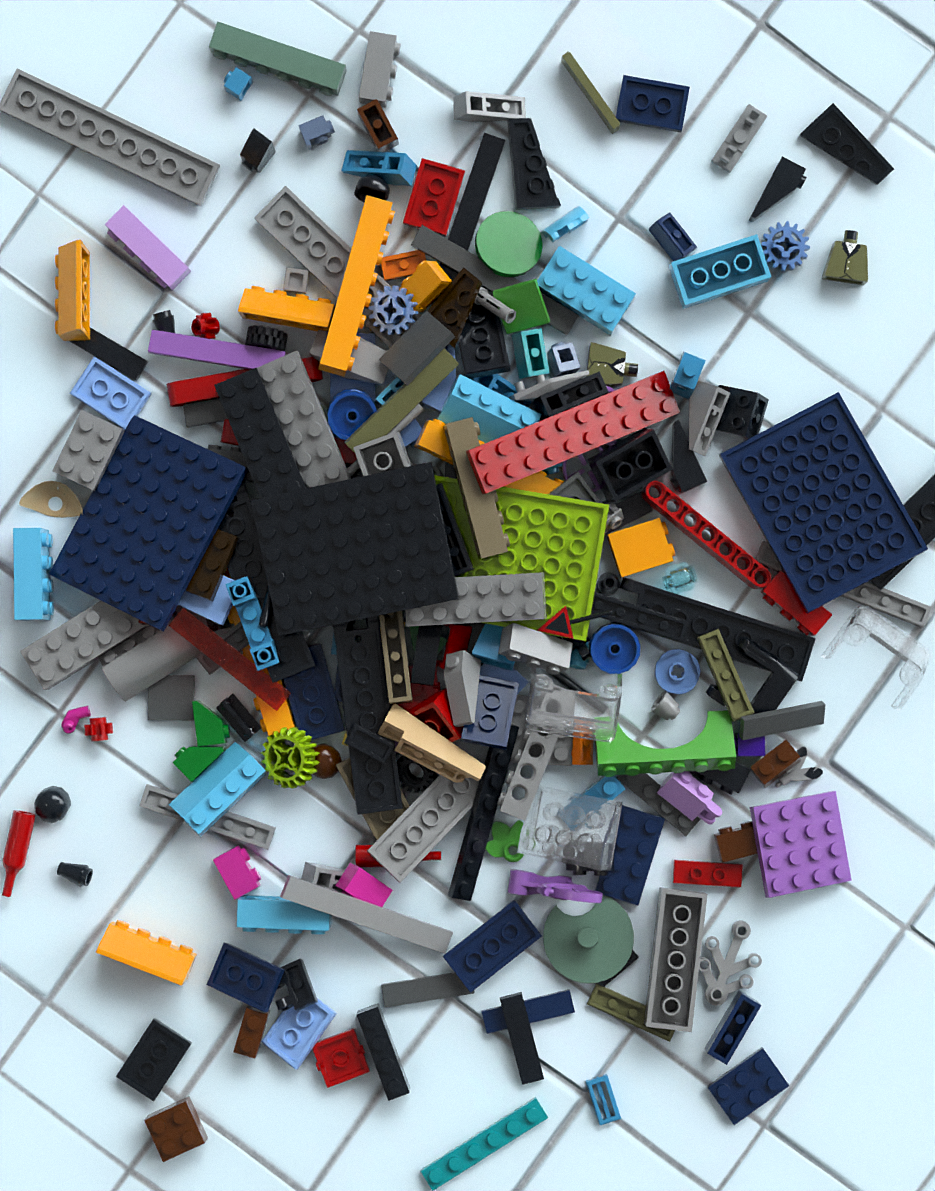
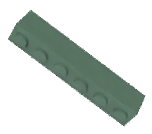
M218 21L209 44L211 53L218 59L226 60L228 58L234 60V63L241 67H247V65L255 67L257 72L268 75L269 72L276 74L278 79L286 82L290 80L296 81L299 86L306 89H311V87L320 89L319 92L326 96H332V94L339 95L347 71L345 64Z

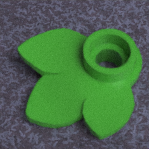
M518 820L510 828L505 823L495 821L492 826L494 840L487 842L486 850L494 857H504L509 862L519 861L524 855L523 844L527 839L525 825L521 820ZM512 846L517 848L515 855L509 853V848Z

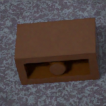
M377 99L357 109L358 116L377 152H386L399 145L398 137Z
M786 739L753 764L750 769L763 787L767 788L801 761V757Z
M752 821L741 823V827L732 829L731 826L718 829L719 833L714 834L720 861L727 862L758 854Z
M250 1005L246 1007L234 1053L256 1058L270 1010L262 1012Z

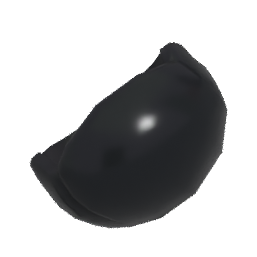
M367 175L358 181L354 195L362 202H365L366 195L387 200L390 194V187L382 178L376 175Z
M57 786L43 789L36 797L34 803L36 814L43 821L55 823L63 819L71 806L69 794L62 787Z

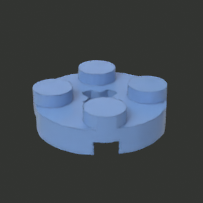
M669 650L661 655L655 665L656 681L668 693H687L695 687L700 677L701 671L698 660L694 655L685 650ZM675 665L684 670L680 678L671 674Z

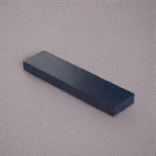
M570 989L524 1000L530 1023L575 1013ZM502 1006L481 1011L487 1034L507 1029Z

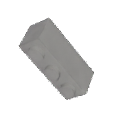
M370 31L359 92L360 103L368 104L377 99L382 107H386L387 100H392L393 87H390L391 79H395L397 65H393L394 58L399 57L401 43H397V35Z
M512 623L502 629L498 654L506 656L510 661H521L526 663L528 667L542 668L547 673L556 675L569 669L573 643Z

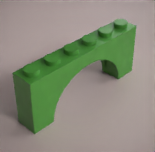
M727 710L708 711L706 725L694 740L682 746L668 749L651 748L633 741L620 728L617 716L594 717L598 776L613 777L626 774L635 776L645 773L656 775L664 772L682 773L684 771L705 772L707 770L727 771L735 769L736 751L733 727Z

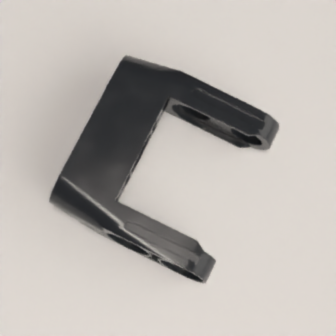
M743 636L738 645L744 650L745 654L772 671L750 702L754 714L776 710L796 682L799 674L781 658L750 638ZM710 684L706 694L726 707L718 687Z

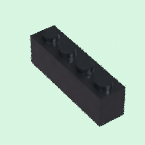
M377 1003L358 1010L356 1015L388 1101L409 1094L410 1085L380 1004Z

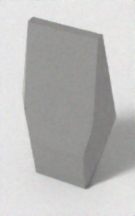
M318 330L309 353L311 357L319 362L321 361L329 331ZM360 337L357 350L352 349L350 357L355 358L351 371L346 370L345 377H340L383 385L389 369L379 359L386 350Z
M589 371L559 376L545 380L544 374L535 377L537 384L525 389L523 381L514 383L517 393L508 398L516 402L532 401L543 394L589 375Z

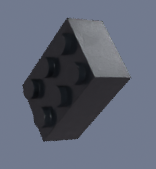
M643 428L587 459L605 498L613 502L622 499L673 470L654 429Z

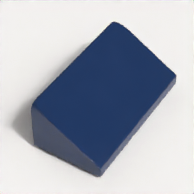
M670 212L657 220L649 228L650 233L672 261L685 258L697 248L696 244Z

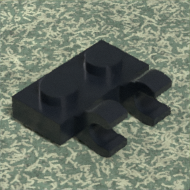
M302 959L281 967L285 971L277 990L286 985L289 996L275 1001L278 1010L285 1011L294 1006L295 1010L299 1011L318 1002Z

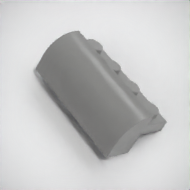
M175 610L164 632L148 626L100 656L99 660L108 681L126 702L196 658L201 651L195 639L186 629L180 615Z

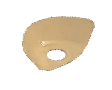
M45 481L35 485L25 493L19 502L20 506L52 517L63 518L83 515L82 506L74 492L67 485L57 481ZM52 497H59L62 500L63 505L60 510L53 511L49 508L48 502Z

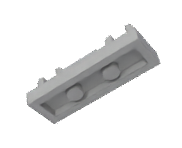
M748 104L711 161L730 173L767 118V115Z

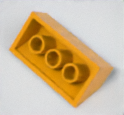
M75 240L58 247V254L55 255V265L58 268V276L55 277V287L58 290V298L55 299V309L58 312V320L55 321V332L63 341L90 340V252L81 240Z
M251 286V289L245 288L238 308L239 314L244 319L316 332L318 330L329 331L335 310V305L331 304L329 299L318 298V301L309 300V296L296 294L295 297L286 296L287 292L274 290L273 293L264 292L265 288Z
M121 920L109 924L96 953L181 986L188 979L197 956L196 953L192 952L193 949L186 945L175 946L171 944L172 941L162 936H159L157 939L150 936L151 932L138 928L136 931L129 928L130 924Z

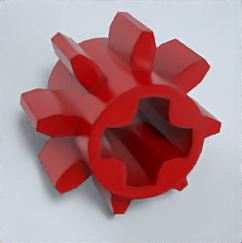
M201 313V315H196V319L192 321L191 328L195 336L215 339V335L219 333L220 324L216 318H212L211 313Z
M106 717L90 718V724L84 725L85 736L91 735V741L108 740V734L113 733L112 723H107Z

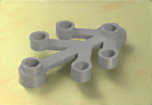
M739 920L732 925L734 937L725 960L719 949V940L714 936H710L705 940V945L711 951L720 972L716 981L710 970L711 962L705 957L700 958V963L702 961L708 962L707 968L702 969L699 965V970L702 971L708 985L705 990V997L712 1005H722L727 1000L728 994L741 988L749 989L753 986V978L748 974H743L739 980L726 984L729 976L749 967H759L762 963V959L757 953H751L748 958L734 963L743 939L748 938L751 933L750 926L745 921ZM739 927H745L746 932L743 935L738 934ZM711 939L716 940L715 947L708 946V942ZM757 956L759 959L758 963L752 964L751 958ZM744 978H750L748 985L742 984ZM719 990L721 992V996L719 998H714V991Z

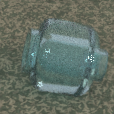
M686 562L667 567L665 571L666 576L662 577L665 588L667 590L670 589L675 594L692 590L695 587V583L698 582L693 565L689 566Z

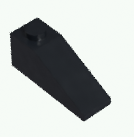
M782 156L749 221L754 222L793 194L796 188L801 189L807 178L803 175L806 168Z
M599 371L543 394L532 402L536 411L542 414L540 420H543L607 394L608 389Z
M677 420L673 423L671 466L673 470H671V475L673 478L670 479V482L675 491L679 490L680 494H683L705 484L707 479L694 451L689 450V441L680 421Z

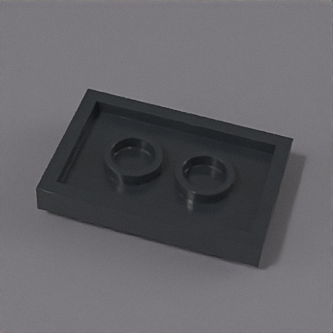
M154 1018L116 1077L152 1101H155L192 1042Z

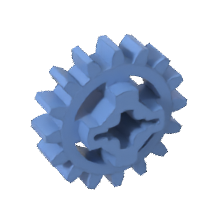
M786 221L782 227L780 222H778L776 229L771 226L768 228L770 235L764 233L762 238L766 242H761V247L765 248L763 251L764 256H768L767 264L771 261L774 263L773 269L779 265L783 272L786 266L792 271L795 268L794 264L802 265L800 258L806 259L808 257L804 251L810 249L809 245H805L809 237L802 236L805 232L804 229L796 230L798 224L790 227L789 221ZM781 233L780 239L772 240L776 234ZM791 234H793L798 241H795ZM783 242H786V245L789 247L787 251H784V247L781 246ZM772 251L775 252V253L779 256V259L774 256V254L772 253ZM799 252L794 259L789 260L791 253Z
M393 285L392 290L389 286H385L384 292L381 290L376 291L378 298H371L374 306L368 307V309L373 310V314L369 318L376 320L373 323L374 327L381 326L380 332L385 333L387 331L388 335H394V332L402 334V328L408 330L410 328L408 323L416 322L412 316L418 314V311L413 310V307L418 304L417 302H411L414 295H406V288H401L399 291V286ZM387 298V301L381 305L384 299ZM402 299L406 304V308L401 302ZM390 308H396V313L390 312ZM405 316L404 320L399 323V320Z

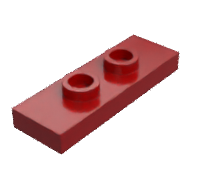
M674 860L673 883L741 887L743 865Z

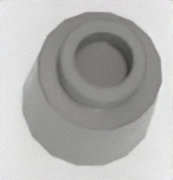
M664 691L653 703L650 711L666 720L669 718L673 720L679 714L680 709L678 708L679 704Z

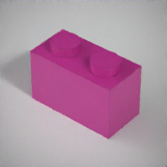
M239 845L213 859L234 900L261 885L259 883V880H261L259 872L256 868L252 869L248 862L250 856L245 848L241 849Z
M349 863L335 885L342 890L341 893L381 907H383L393 891L362 868L352 863Z

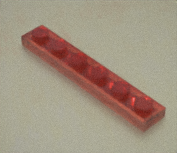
M182 608L169 624L173 630L276 711L291 694L278 682L272 683L271 677L263 670L257 671L252 661L185 608Z

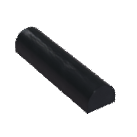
M443 483L437 484L442 515L455 576L474 570V566Z

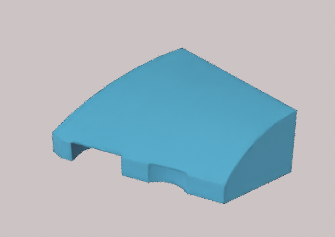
M577 206L541 232L545 238L549 237L553 243L569 232L570 234L586 223L590 217L583 208Z

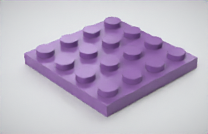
M836 791L750 807L766 898L852 881Z

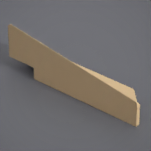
M397 704L392 705L377 733L399 742L394 751L455 783L463 782L465 778H473L479 781L486 768L480 761Z

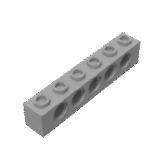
M549 683L548 687L543 686L539 696L543 700L539 708L535 706L531 716V720H534L531 729H526L522 739L526 743L523 750L518 749L514 759L517 766L515 771L510 770L505 783L509 784L506 793L501 792L497 804L500 805L499 810L524 821L526 820L575 692ZM551 701L558 704V711L553 715L548 714L545 709L547 703ZM541 723H547L550 726V732L545 736H541L537 732V727ZM533 744H538L542 748L541 754L537 757H532L529 754V747ZM528 765L533 768V775L531 777L524 778L521 776L520 770L523 766ZM515 787H522L525 790L523 798L515 799L512 796V791Z

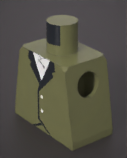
M845 230L843 242L835 241L833 243L822 275L823 280L865 285L868 282L867 246L857 244V231Z
M593 342L590 343L587 365L589 375L587 376L600 371L606 386H622L624 376L637 377L638 364L625 362V351Z

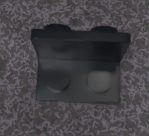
M719 385V388L730 392L716 430L739 435L746 440L759 434L769 399L758 392Z

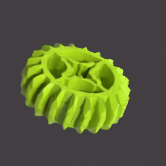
M284 727L280 733L274 731L273 735L267 737L268 742L262 744L266 750L261 752L264 755L261 763L266 765L264 769L266 772H269L267 779L274 780V785H281V788L291 789L304 786L306 781L313 779L311 774L317 772L314 765L320 763L315 760V756H318L320 753L314 752L317 744L310 743L312 736H306V731L298 730L296 727H292L289 730ZM289 740L293 742L295 745L291 747L290 745H286L285 741ZM285 770H293L295 774L293 776L289 775Z

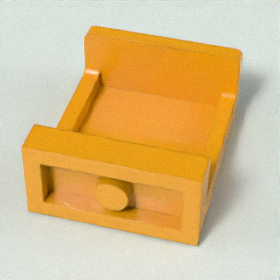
M660 518L606 535L620 578L673 561V556L676 555L672 543L668 544L665 536L669 534L665 521L661 522Z

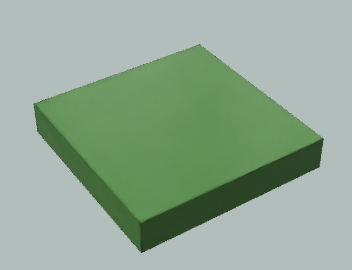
M537 279L493 291L494 298L516 311V317L511 323H506L502 319L507 334L550 322Z

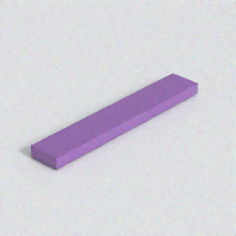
M152 330L148 353L248 370L258 368L286 355L285 351L158 330Z

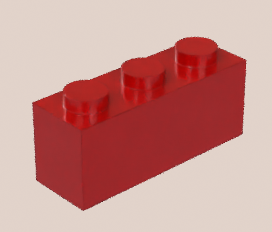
M781 570L777 571L771 578L770 583L760 591L764 595L762 599L773 607L775 604L780 608L781 611L779 613L788 621L793 619L798 624L797 629L804 635L808 636L810 634L815 636L832 616L823 606L807 614L788 578Z

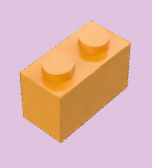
M423 261L416 267V271L412 276L402 281L399 291L401 288H406V295H414L411 302H417L418 304L413 307V310L424 312L449 286L452 280L436 261Z

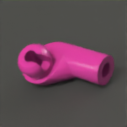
M89 706L72 709L66 713L61 724L65 733H73L79 719L91 716Z

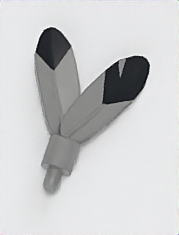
M801 747L796 751L800 755L801 761L779 778V782L775 784L776 787L785 786L791 780L816 779L823 774V770L817 767L801 769L807 757L806 747Z

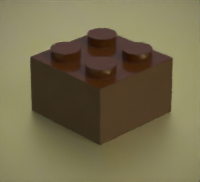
M189 1096L149 1114L144 1120L163 1162L204 1144L208 1138Z

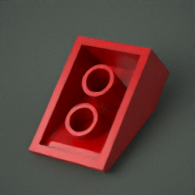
M446 688L431 695L407 711L451 742L460 739L464 726L455 727L453 725Z

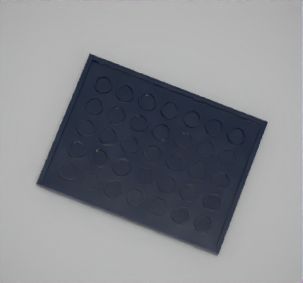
M839 392L719 455L807 614L928 550Z
M134 415L127 425L96 491H92L83 508V515L80 514L49 575L164 632L249 469Z

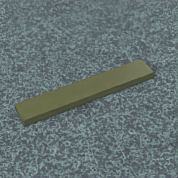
M444 348L408 386L403 384L345 441V444L355 453L353 447L387 435L459 363Z

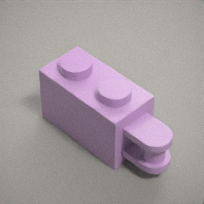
M688 771L682 773L671 772L657 792L692 821L698 816L707 824H713L715 817L722 815V809L711 800L714 793Z

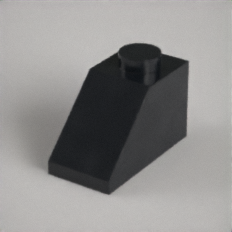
M255 128L251 131L240 153V157L243 160V166L251 172L255 169L260 173L276 151L272 141Z

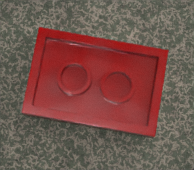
M422 158L403 224L418 229L424 225L439 235L447 236L465 170Z

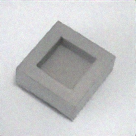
M286 267L283 290L306 294L309 270Z

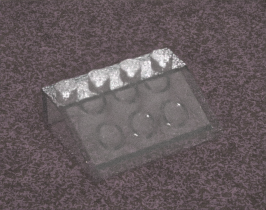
M539 786L521 829L517 853L596 870H611L623 802Z

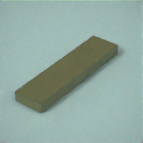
M569 51L562 55V64L607 128L614 134L619 130L620 122Z
M719 629L698 637V643L732 722L741 719L742 716L754 714V710Z
M598 983L595 984L587 1005L664 1040L671 1041L675 1030L645 1026L646 1005Z

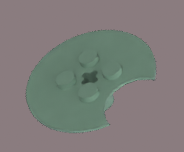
M603 895L601 903H596L589 912L581 916L565 914L556 905L545 922L543 943L549 961L563 976L580 983H598L613 977L626 965L633 949L634 932L631 920L624 908L614 899Z

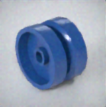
M356 388L344 389L336 393L330 400L327 409L328 424L335 435L340 439L347 440L377 411L376 405L371 396L363 390ZM350 412H355L356 418L351 419L350 416H348V414Z
M609 623L601 626L593 633L589 642V652L592 656V661L601 670L609 674H621L629 671L637 663L640 656V643L630 628L621 624ZM618 645L619 649L616 653H612L611 646Z

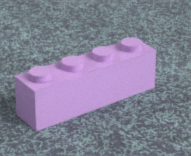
M124 205L105 224L109 229L107 234L115 242L120 239L125 244L123 249L132 258L136 255L141 260L139 265L147 273H150L152 270L158 276L155 280L164 289L168 286L173 291L191 272Z

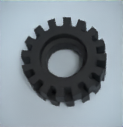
M253 325L248 327L245 345L285 351L288 335L282 330L278 331L276 328L272 329L269 326L259 325L258 327Z
M404 755L397 760L399 782L402 781L401 787L404 789L407 786V791L409 792L413 789L414 793H418L420 790L423 792L437 778L436 772ZM414 763L420 766L423 770V777L414 776L409 769V765Z

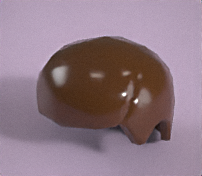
M326 743L316 745L314 752L320 754L315 756V760L320 763L314 765L317 772L313 775L321 779L334 777L339 772L335 765L342 761L340 753Z

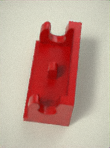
M445 624V626H449L451 629L445 646L443 661L437 660L436 665L445 669L446 654L462 650L467 652L472 631L471 626L465 624Z

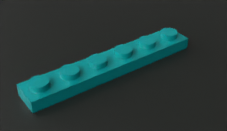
M535 1097L422 1168L421 1173L433 1191L546 1120L548 1115Z

